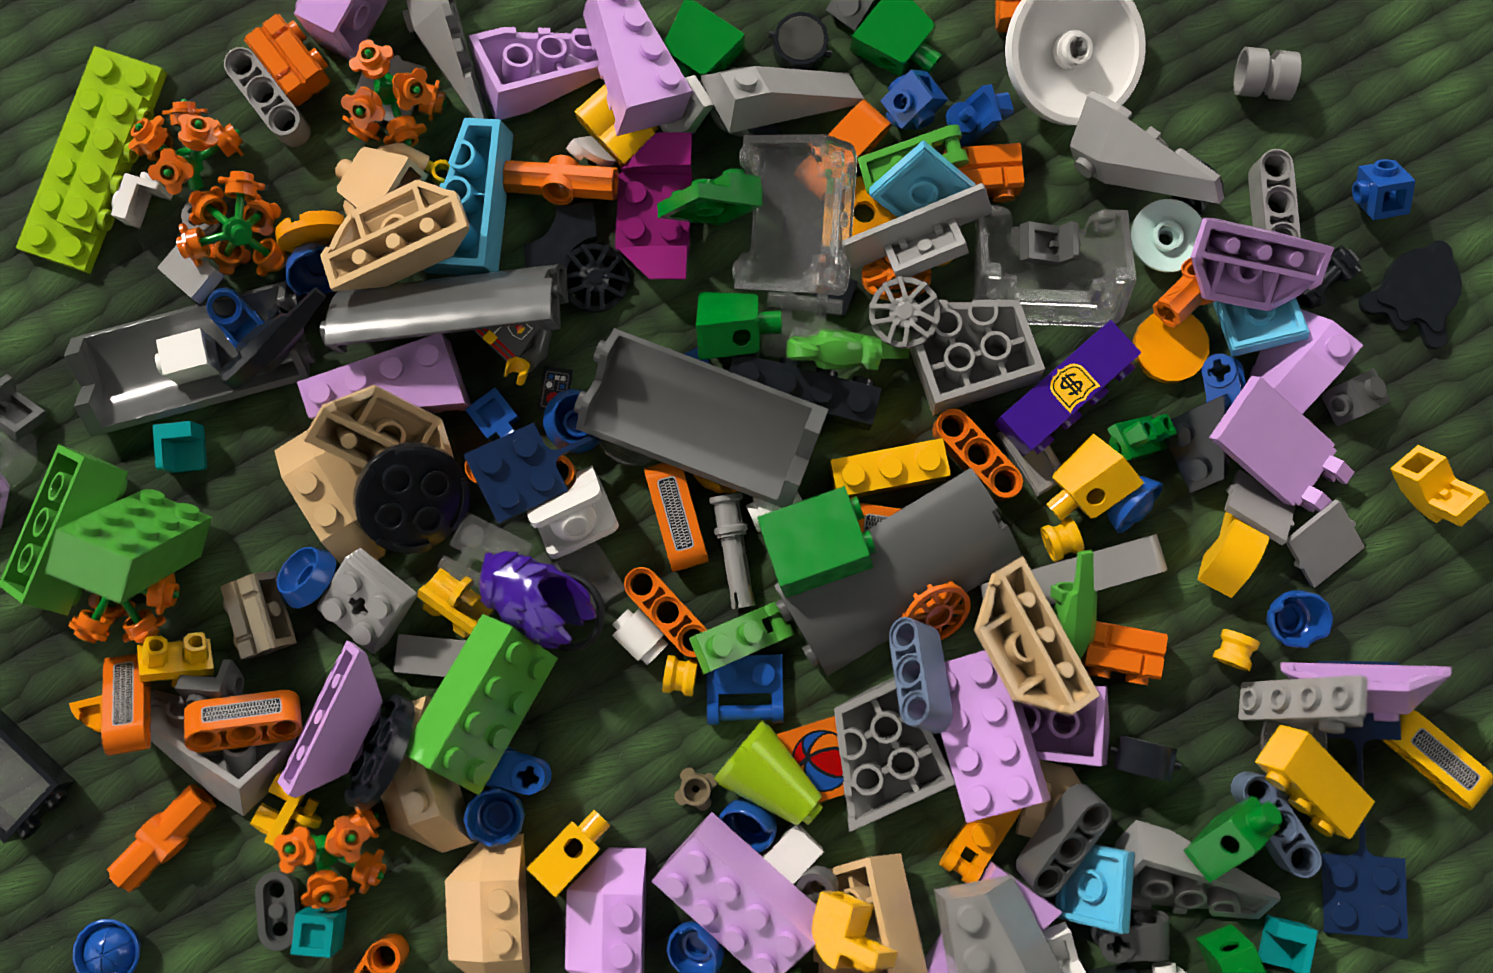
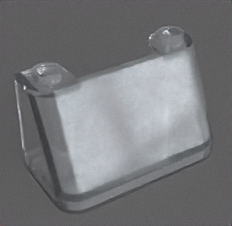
M744 135L743 147L739 154L740 164L748 175L761 177L763 197L762 207L753 210L751 252L742 253L733 264L734 289L843 295L848 287L850 263L842 246V241L852 237L857 173V155L854 145L829 135Z
M991 205L992 212L975 220L973 300H1020L1028 324L1103 327L1110 320L1115 324L1121 321L1137 280L1128 210L1103 209L1091 215L1086 222L1085 228L1079 229V258L1056 267L1020 261V227H1012V213L1007 208Z

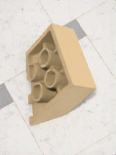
M901 853L868 857L830 868L829 870L838 879L839 891L874 905L865 937L898 951L894 968L877 969L876 973H928ZM814 946L813 961L819 963V973H868L857 968L835 970L821 958Z

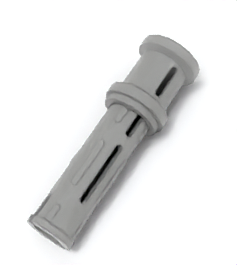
M742 493L709 498L710 504L714 505L717 528L714 529V533L717 535V539H721L732 609L755 605L744 535L747 534L746 530L748 528L747 524H744L742 521L739 503L743 499Z

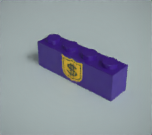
M1110 320L993 424L1011 441L1023 457L1032 450L1038 455L1055 440L1050 435L1055 429L1061 426L1066 430L1082 416L1078 411L1082 405L1088 401L1093 406L1109 392L1105 387L1109 381L1115 377L1120 382L1136 368L1132 361L1141 352L1118 326Z

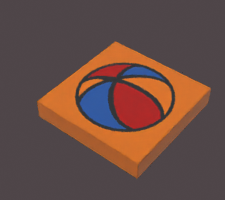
M835 716L776 734L822 795L818 803L845 795Z

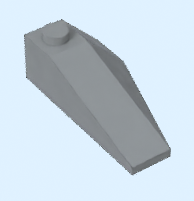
M406 0L408 9L403 10V16L408 31L410 33L416 32L421 43L473 118L487 119L455 0Z
M752 66L701 76V83L729 133L856 106L860 101L864 100L849 73Z
M1093 90L1087 95L1070 144L1075 161L1074 167L1081 175L1086 178L1094 177L1106 184L1220 204L1224 199L1219 174L1184 149L1178 148L1175 152L1169 149L1166 142L1160 138L1161 133L1152 126L1147 131H1144L1129 120L1132 112L1121 104Z
M158 690L151 691V741L210 794L244 816L269 793V787L277 773L282 771L296 743V739L213 752H193L184 745V709L187 707L185 701L177 695Z
M1135 820L1115 843L1114 848L1135 852L1131 909L1151 910V905L1172 906L1173 913L1186 914L1188 909L1199 908L1209 909V913L1212 916L1260 919L1281 900L1279 892L1236 867L1209 883L1183 851L1191 842L1169 829Z

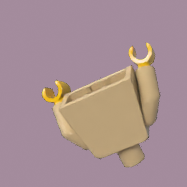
M399 142L379 146L377 149L361 148L353 161L348 159L341 160L337 164L335 171L337 178L341 180L337 186V192L345 198L343 208L346 216L350 211L415 180L425 182L428 174L424 170L431 173L433 182L440 186V183H444L445 179L437 176L436 173L442 169L448 171L450 168L448 161L437 160L432 162L429 160L430 156Z

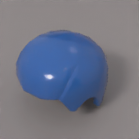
M310 242L296 247L288 257L286 262V283L296 296L307 295L315 287L325 294L333 292L320 256L326 246L329 247V245Z
M1303 590L1288 591L1277 597L1270 604L1266 618L1271 635L1282 645L1296 648H1308L1314 641L1326 638L1330 634L1334 620L1330 604L1320 595Z
M492 787L482 790L480 795L476 794L467 804L464 823L467 833L472 840H476L488 847H499L500 845L512 842L522 831L525 811L520 798L513 792L503 788Z
M743 797L730 802L718 817L757 853H761L769 848L775 840L777 821L774 814Z
M685 922L679 925L670 934L666 948L670 964L679 973H718L725 955L724 946L697 922Z

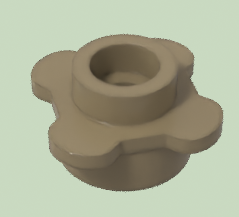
M690 767L683 769L680 773L681 786L675 793L676 802L680 805L687 803L697 806L701 811L707 810L712 803L710 799L711 790L717 784L714 780L715 776L712 773L705 775L696 773ZM694 785H697L699 787V792H693L692 787Z

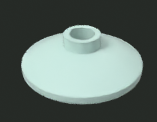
M1175 199L1154 201L1145 206L1133 221L1131 228L1133 250L1137 257L1153 270L1166 273L1181 271L1184 261L1191 258L1202 218L1191 206ZM1160 234H1166L1170 238L1169 245H1164L1159 241Z

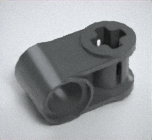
M1158 910L1130 912L1129 933L1120 934L1091 926L1090 933L1092 939L1100 947V951L1105 959L1111 963L1119 964L1134 961L1158 962L1168 959L1170 956L1169 917L1164 912Z

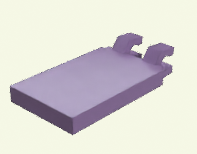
M1259 376L1250 377L1209 437L1210 440L1282 503L1292 506L1294 504L1297 506L1301 505L1308 512H1314L1315 509L1320 512L1333 502L1326 494L1313 487L1320 475L1330 482H1334L1337 478L1340 483L1347 484L1354 474V471L1344 461L1334 457L1337 451L1333 448L1335 444Z

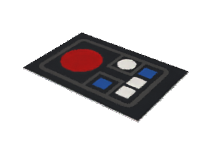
M544 366L537 409L545 410L549 401L554 396L571 388L573 370Z

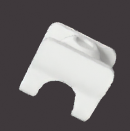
M592 465L576 472V482L567 492L527 510L531 525L534 528H538L546 551L552 559L563 557L614 533L619 525L605 489Z

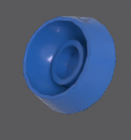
M569 389L559 392L549 401L544 411L543 426L546 435L559 449L590 435L576 429L579 413L574 412V407L582 390ZM599 438L569 453H583L592 450L602 439Z
M1140 476L1144 484L1109 508L1107 518L1116 533H1123L1132 525L1144 519L1146 514H1149L1154 502L1163 490V483Z
M304 547L297 550L287 559L278 573L276 583L278 591L291 608L307 606L325 592L335 574V557L326 550Z
M100 919L90 923L79 933L73 945L72 960L76 972L134 973L141 956V942L138 934L131 926L115 919Z

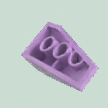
M501 27L469 35L468 37L481 93L494 119L502 120L531 112L600 78L597 52H593L587 29H574L572 33H551L550 28H538V33L516 32V27Z
M1301 309L1310 332L1308 339L1260 350L1248 378L1251 376L1262 377L1303 414L1342 372L1363 344L1333 320Z

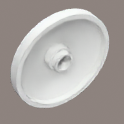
M1021 0L1011 18L1006 35L1005 58L1009 78L1021 101L1033 113L1055 124L1077 125L1087 95L1092 90L1121 105L1125 103L1134 91L1142 73L1145 59L1146 42L1144 27L1133 0Z

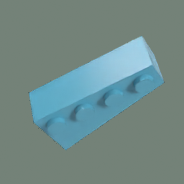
M464 118L448 161L450 168L444 183H440L439 187L455 191L459 194L470 230L454 255L424 269L427 273L471 275L499 271L507 192H505L503 186V168L505 162L511 160L513 133L500 119Z

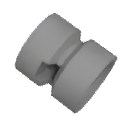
M1244 47L1238 57L1233 85L1235 95L1259 97L1264 92L1265 95H1268L1269 99L1290 101L1296 92L1300 79L1302 65L1300 53L1276 50L1270 56L1268 49Z

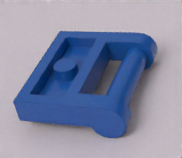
M782 654L747 655L706 673L707 725H719V721L772 720V724L784 723ZM771 693L772 704L719 706V694Z

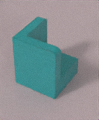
M192 421L153 425L156 470L174 474L207 469L204 426Z
M309 906L296 913L291 954L330 958L341 950L344 942L347 909L341 908L338 911L324 912L323 908L312 909V906Z
M1266 914L1258 952L1259 957L1263 963L1288 968L1295 973H1310L1318 930L1301 922Z

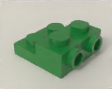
M728 169L723 171L722 176L714 180H695L688 188L674 191L671 193V197L657 203L658 218L716 226L724 225L762 207L763 188L761 177L747 175L742 169Z

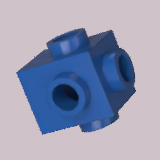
M911 69L906 75L895 79L888 87L889 92L880 100L888 110L886 112L888 120L899 129L922 130L934 121L936 117L934 113L948 101V98L927 71Z
M1382 159L1374 164L1358 166L1357 180L1352 186V196L1355 203L1359 204L1372 220L1410 214L1416 180L1396 160Z

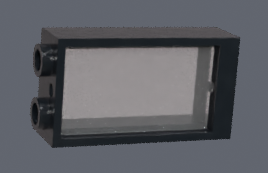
M0 709V840L6 843L17 839L26 840L41 827L42 822L40 819L47 811L56 809L67 799L69 794L66 791L76 780Z

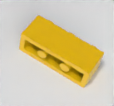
M943 438L832 459L828 465L833 490L845 486L849 499L856 496L861 497L943 481L951 475Z
M1280 724L1255 761L1267 774L1265 779L1275 788L1284 791L1289 796L1288 803L1298 811L1307 814L1312 819L1310 825L1325 836L1331 837L1333 834L1351 839L1375 803L1309 732Z

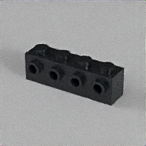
M759 351L757 353L733 356L729 372L829 409L825 418L827 421L870 431L882 389L875 387L873 380L853 376L851 381L837 377L838 372L831 369L818 367L816 371L803 369L800 362L787 358H780L779 363L766 360L765 354Z

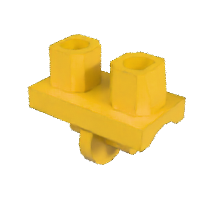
M442 568L417 593V597L424 601L423 609L432 616H440L441 614L453 622V631L463 638H467L471 634L482 614L490 617L494 610L488 609L481 602L482 597L471 589L474 583L473 579L465 576L459 581Z
M203 632L188 633L183 637V641L167 642V639L163 636L146 637L144 644L137 645L140 682L171 679V686L176 687L180 675H214L210 638L206 639Z
M282 771L277 773L268 792L286 800L281 811L262 803L250 822L253 827L267 835L264 842L273 847L276 837L284 835L292 819L296 823L291 833L298 826L317 829L322 823V819L314 813L320 802L315 798L309 797L304 808L300 807L306 793L296 798L288 796L278 784Z

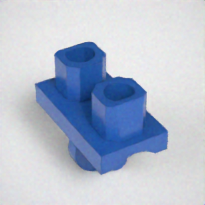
M992 84L983 85L965 102H957L948 109L946 114L947 125H959L962 134L960 140L962 147L972 146L983 135L991 133L996 129V125L1002 119H1008L1014 114L1010 95L1008 92L994 94Z

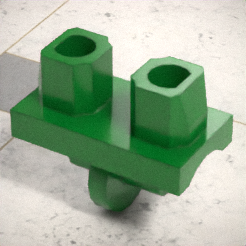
M1168 414L1159 415L1154 419L1152 415L1116 423L1107 428L1111 435L1109 446L1124 456L1127 462L1163 452L1168 449L1165 440L1177 434Z

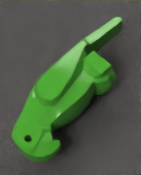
M822 329L817 335L790 337L787 340L786 355L791 360H812L818 368L848 369L862 366L866 369L878 370L881 359H908L910 348L904 349L890 346L875 336L844 330Z
M1091 550L1078 552L1074 582H1059L1052 585L1050 589V596L1055 601L1053 611L1079 659L1082 658L1086 649L1094 641L1097 621V592L1094 590L1093 551Z

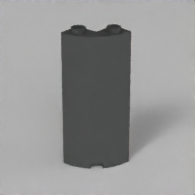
M563 264L396 283L387 287L338 291L330 302L326 320L320 324L321 338L325 345L335 352L346 353L348 344L539 323L546 331L561 329L559 304L568 303L566 267Z
M286 281L238 293L252 310H255L265 321L269 318L268 310L274 304L289 312L301 301V297L292 293ZM230 297L216 299L213 302V307L221 315H230L235 311L236 304ZM207 302L73 337L68 344L64 358L81 386L74 408L90 436L94 437L310 378V364L315 363L313 348L310 342L306 341L304 332L289 354L272 372H263L256 375L239 389H232L219 379V374L178 385L161 375L155 363V354L158 353L157 339L200 328L215 339L221 369L238 355L236 348L226 338L224 332L209 317L206 309Z
M616 328L613 329L607 341L600 340L593 357V361L598 363L595 380L587 392L583 390L580 392L575 403L574 412L579 413L577 430L778 507L784 508L793 504L829 409Z
M972 468L866 530L870 531L877 553L870 555L874 568L789 598H785L779 583L774 585L781 597L775 604L786 622L794 619L808 643L802 649L813 668L820 664L826 675L829 676L889 640L891 626L896 620L902 618V613H905L910 604L915 600L913 597L915 593L919 596L928 590L926 585L931 584L934 587L948 584L952 581L955 585L961 586L967 593L989 580L991 574L1022 557L1008 525L1002 522L996 511L997 505ZM931 597L927 599L925 603L929 602L931 600Z

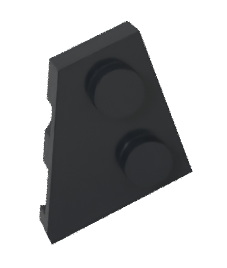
M1224 394L1171 419L1177 434L1165 441L1190 493L1229 477V457L1209 439L1226 414V407L1230 406L1228 394Z

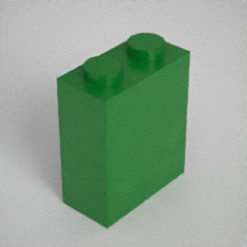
M845 486L757 517L779 586L785 598L874 568L870 557L871 554L877 553L870 531L861 532L858 520L864 519L857 496L849 499Z

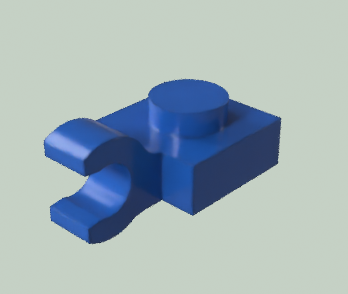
M496 387L465 409L489 441L498 435L501 438L514 432L515 430L511 425L520 419Z

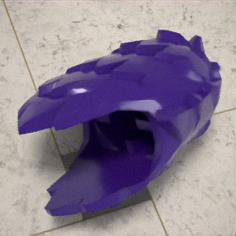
M504 551L494 555L490 552L485 554L479 579L481 602L488 609L497 612L502 621L507 625L512 626L528 637L533 644L550 649H556L560 644H568L572 638L562 625L570 623L581 626L585 623V620H591L596 617V612L590 603L591 598L587 590L574 578L556 569V566L539 563L531 556L527 557L518 554V552Z

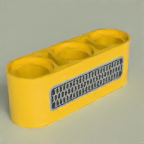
M1412 710L1409 714H1400L1401 740L1382 739L1383 742L1453 801L1466 809L1472 810L1493 785V774L1417 711Z

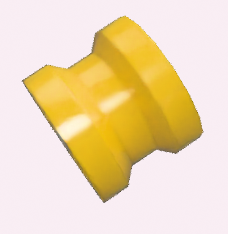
M1070 516L1063 519L1057 526L1046 525L1040 528L1044 546L1053 562L1062 560L1065 554L1071 552L1078 554L1079 551H1084L1081 533Z
M1223 629L1220 635L1222 644L1219 649L1214 651L1212 658L1234 668L1250 672L1252 667L1250 658L1252 653L1258 650L1260 642L1239 632Z
M668 655L662 692L671 693L676 690L682 691L685 696L693 697L698 659L691 658L688 661H680L676 656Z

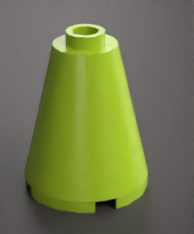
M764 721L758 724L714 777V780L720 786L796 826L802 821L809 825L823 808L818 803L822 797L820 792L772 728Z

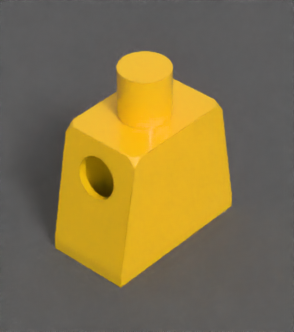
M1093 433L1053 473L1052 478L1062 491L1046 505L1060 521L1065 519L1076 508L1081 509L1092 519L1138 489L1144 482L1124 456Z
M593 810L579 826L571 822L527 870L556 897L600 850L595 842L611 825ZM572 839H578L583 845V848L575 857H571L565 852V847Z

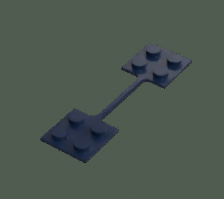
M698 347L684 353V355L699 360ZM700 359V361L710 364L708 359ZM531 423L464 454V458L497 523L500 524L567 492L568 489L556 466L557 459L599 438L589 435L561 449L552 450L544 444L535 424Z
M1316 661V663L1398 665V662ZM1366 713V716L1363 718V727H1345L1344 733L1323 732L1318 728V737L1346 738L1355 744L1357 751V782L1364 790L1363 746L1372 739L1401 740L1400 714L1399 721L1374 720V713ZM1364 818L1359 826V849L1354 854L1322 853L1324 932L1408 939L1405 858L1372 855L1366 847Z

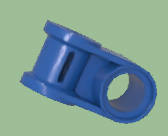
M217 288L208 297L206 309L209 317L224 332L226 338L235 348L254 328L266 322L231 288ZM227 296L233 299L236 304L235 311L230 315L217 313L213 307V302L216 298Z
M1214 354L1205 360L1202 366L1206 403L1224 394H1228L1231 406L1246 384L1242 363L1238 359L1225 354ZM1222 364L1230 367V372L1224 375V379L1216 377V371L1222 369Z
M507 747L486 785L511 790L523 795H531L544 790L549 785L552 779V771L550 765L545 760ZM534 767V775L539 777V781L529 784V777L524 775V771Z

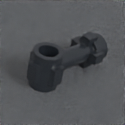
M1343 245L1335 248L1322 284L1312 290L1307 289L1296 298L1299 303L1307 309L1321 306L1328 300L1323 293L1339 278L1346 282L1361 271L1362 266L1358 263L1359 258L1350 248L1346 249Z

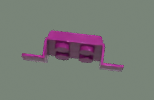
M692 132L655 133L622 167V173L619 175L615 248L617 252L630 260L650 280H686L687 257L690 254L691 222L658 218L657 203L671 197L672 192L684 190L692 185Z

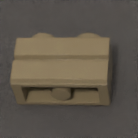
M276 571L249 574L220 586L224 598L223 607L229 615L234 633L233 642L242 660L270 654L297 643L285 600L277 589L276 581L278 575Z

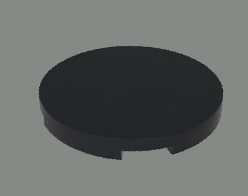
M409 442L391 446L374 456L359 474L353 493L354 512L364 532L380 547L402 554L426 552L431 550L432 546L445 540L454 531L457 532L467 516L470 505L469 483L458 462L443 449L420 442Z
M392 695L383 701L382 706L386 708L379 716L376 724L370 727L363 741L362 754L356 762H353L349 770L352 786L351 790L347 789L344 795L346 803L350 807L361 811L371 809L384 795L396 775L406 752L414 722L413 702L402 696Z

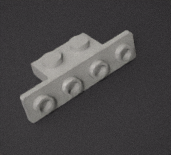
M980 183L843 240L842 246L851 268L857 269L887 256L896 278L898 276L911 277L969 253L959 226L992 212L987 190L984 184Z
M1361 675L1243 682L1240 690L1238 718L1243 721H1276L1287 724L1291 728L1309 732L1310 734H1313L1314 728H1319L1323 732L1344 733L1345 727H1363V718L1366 716L1368 679Z

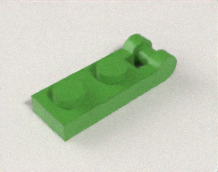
M949 125L858 157L866 192L869 194V188L923 140L933 148L945 145L947 153L942 156L955 167L960 168L968 164L967 152L961 148L959 141L962 138L959 125Z
M773 602L692 636L689 640L701 669L706 674L793 636L795 632L791 624L787 625L777 605ZM767 617L774 630L771 633H767L762 622Z

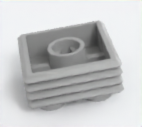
M359 548L353 554L351 553L344 558L329 587L319 601L317 610L327 620L333 622L351 636L357 644L362 645L370 653L375 654L376 651L388 644L416 599L417 593L366 551Z

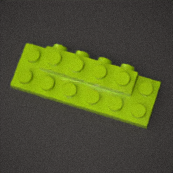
M94 46L16 249L91 274L105 235L112 228L115 217L111 215L112 198L115 192L120 189L124 174L130 173L133 163L139 158L135 151L128 148L129 143L134 138L130 134L131 130L143 118L149 121L153 120V110L168 74L163 68Z

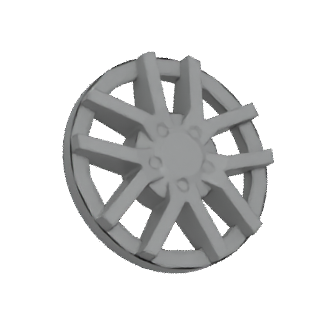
M898 276L883 283L871 299L869 319L872 329L883 342L890 346L904 349L919 346L934 334L939 325L941 309L938 297L926 282L917 278ZM904 283L914 284L918 287L908 296ZM899 284L902 297L894 299L889 288ZM925 290L930 297L918 305L914 299ZM884 291L891 304H877L879 297ZM932 302L934 305V317L921 311ZM875 310H889L890 317L875 319ZM919 317L932 323L927 332L916 324ZM892 323L888 337L879 329L878 325ZM897 327L905 328L903 342L893 340ZM910 327L923 335L916 340L908 342Z

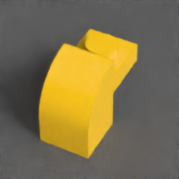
M1417 445L1390 468L1401 492L1420 513L1435 523L1445 519L1462 527L1490 503L1485 491L1455 478L1447 457L1420 445Z
M1225 512L1219 538L1203 555L1197 580L1232 598L1249 579L1260 562L1267 547L1269 536L1252 528L1230 513Z
M842 891L820 892L812 922V935L816 942L815 947L821 958L835 970L857 968L868 973H876L877 969L894 968L898 951L865 937L874 905Z

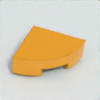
M102 695L69 703L70 709L77 720H80L94 731L101 732Z

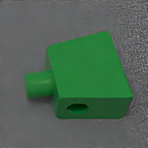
M684 0L664 44L683 76L695 75L701 83L702 75L724 71L745 49V34L696 1Z
M881 0L851 38L850 51L896 76H902L913 62L930 74L942 58L940 53L928 45L933 38L936 26L913 0Z
M699 292L696 319L699 360L757 353L760 351V334H782L781 311L759 312V298L756 294Z
M1250 796L1217 815L1183 851L1210 883L1255 855L1279 829L1278 824L1282 821L1281 813L1271 802L1261 804L1256 797ZM1227 835L1233 844L1224 849L1221 839Z
M1232 924L1196 938L1210 973H1266L1254 944ZM1232 945V951H1222L1223 948Z

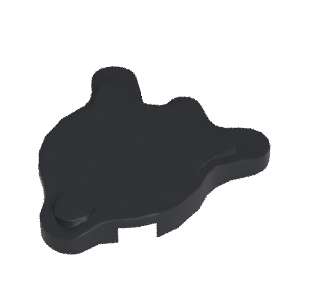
M1434 241L1427 247L1413 249L1400 255L1391 262L1385 271L1380 286L1375 291L1367 293L1359 299V309L1365 314L1384 315L1392 329L1396 332H1403L1411 324H1415L1418 327L1424 345L1429 349L1434 350L1445 346L1448 339L1446 320L1449 313L1457 305L1462 291L1461 276L1453 260L1452 248L1444 241Z

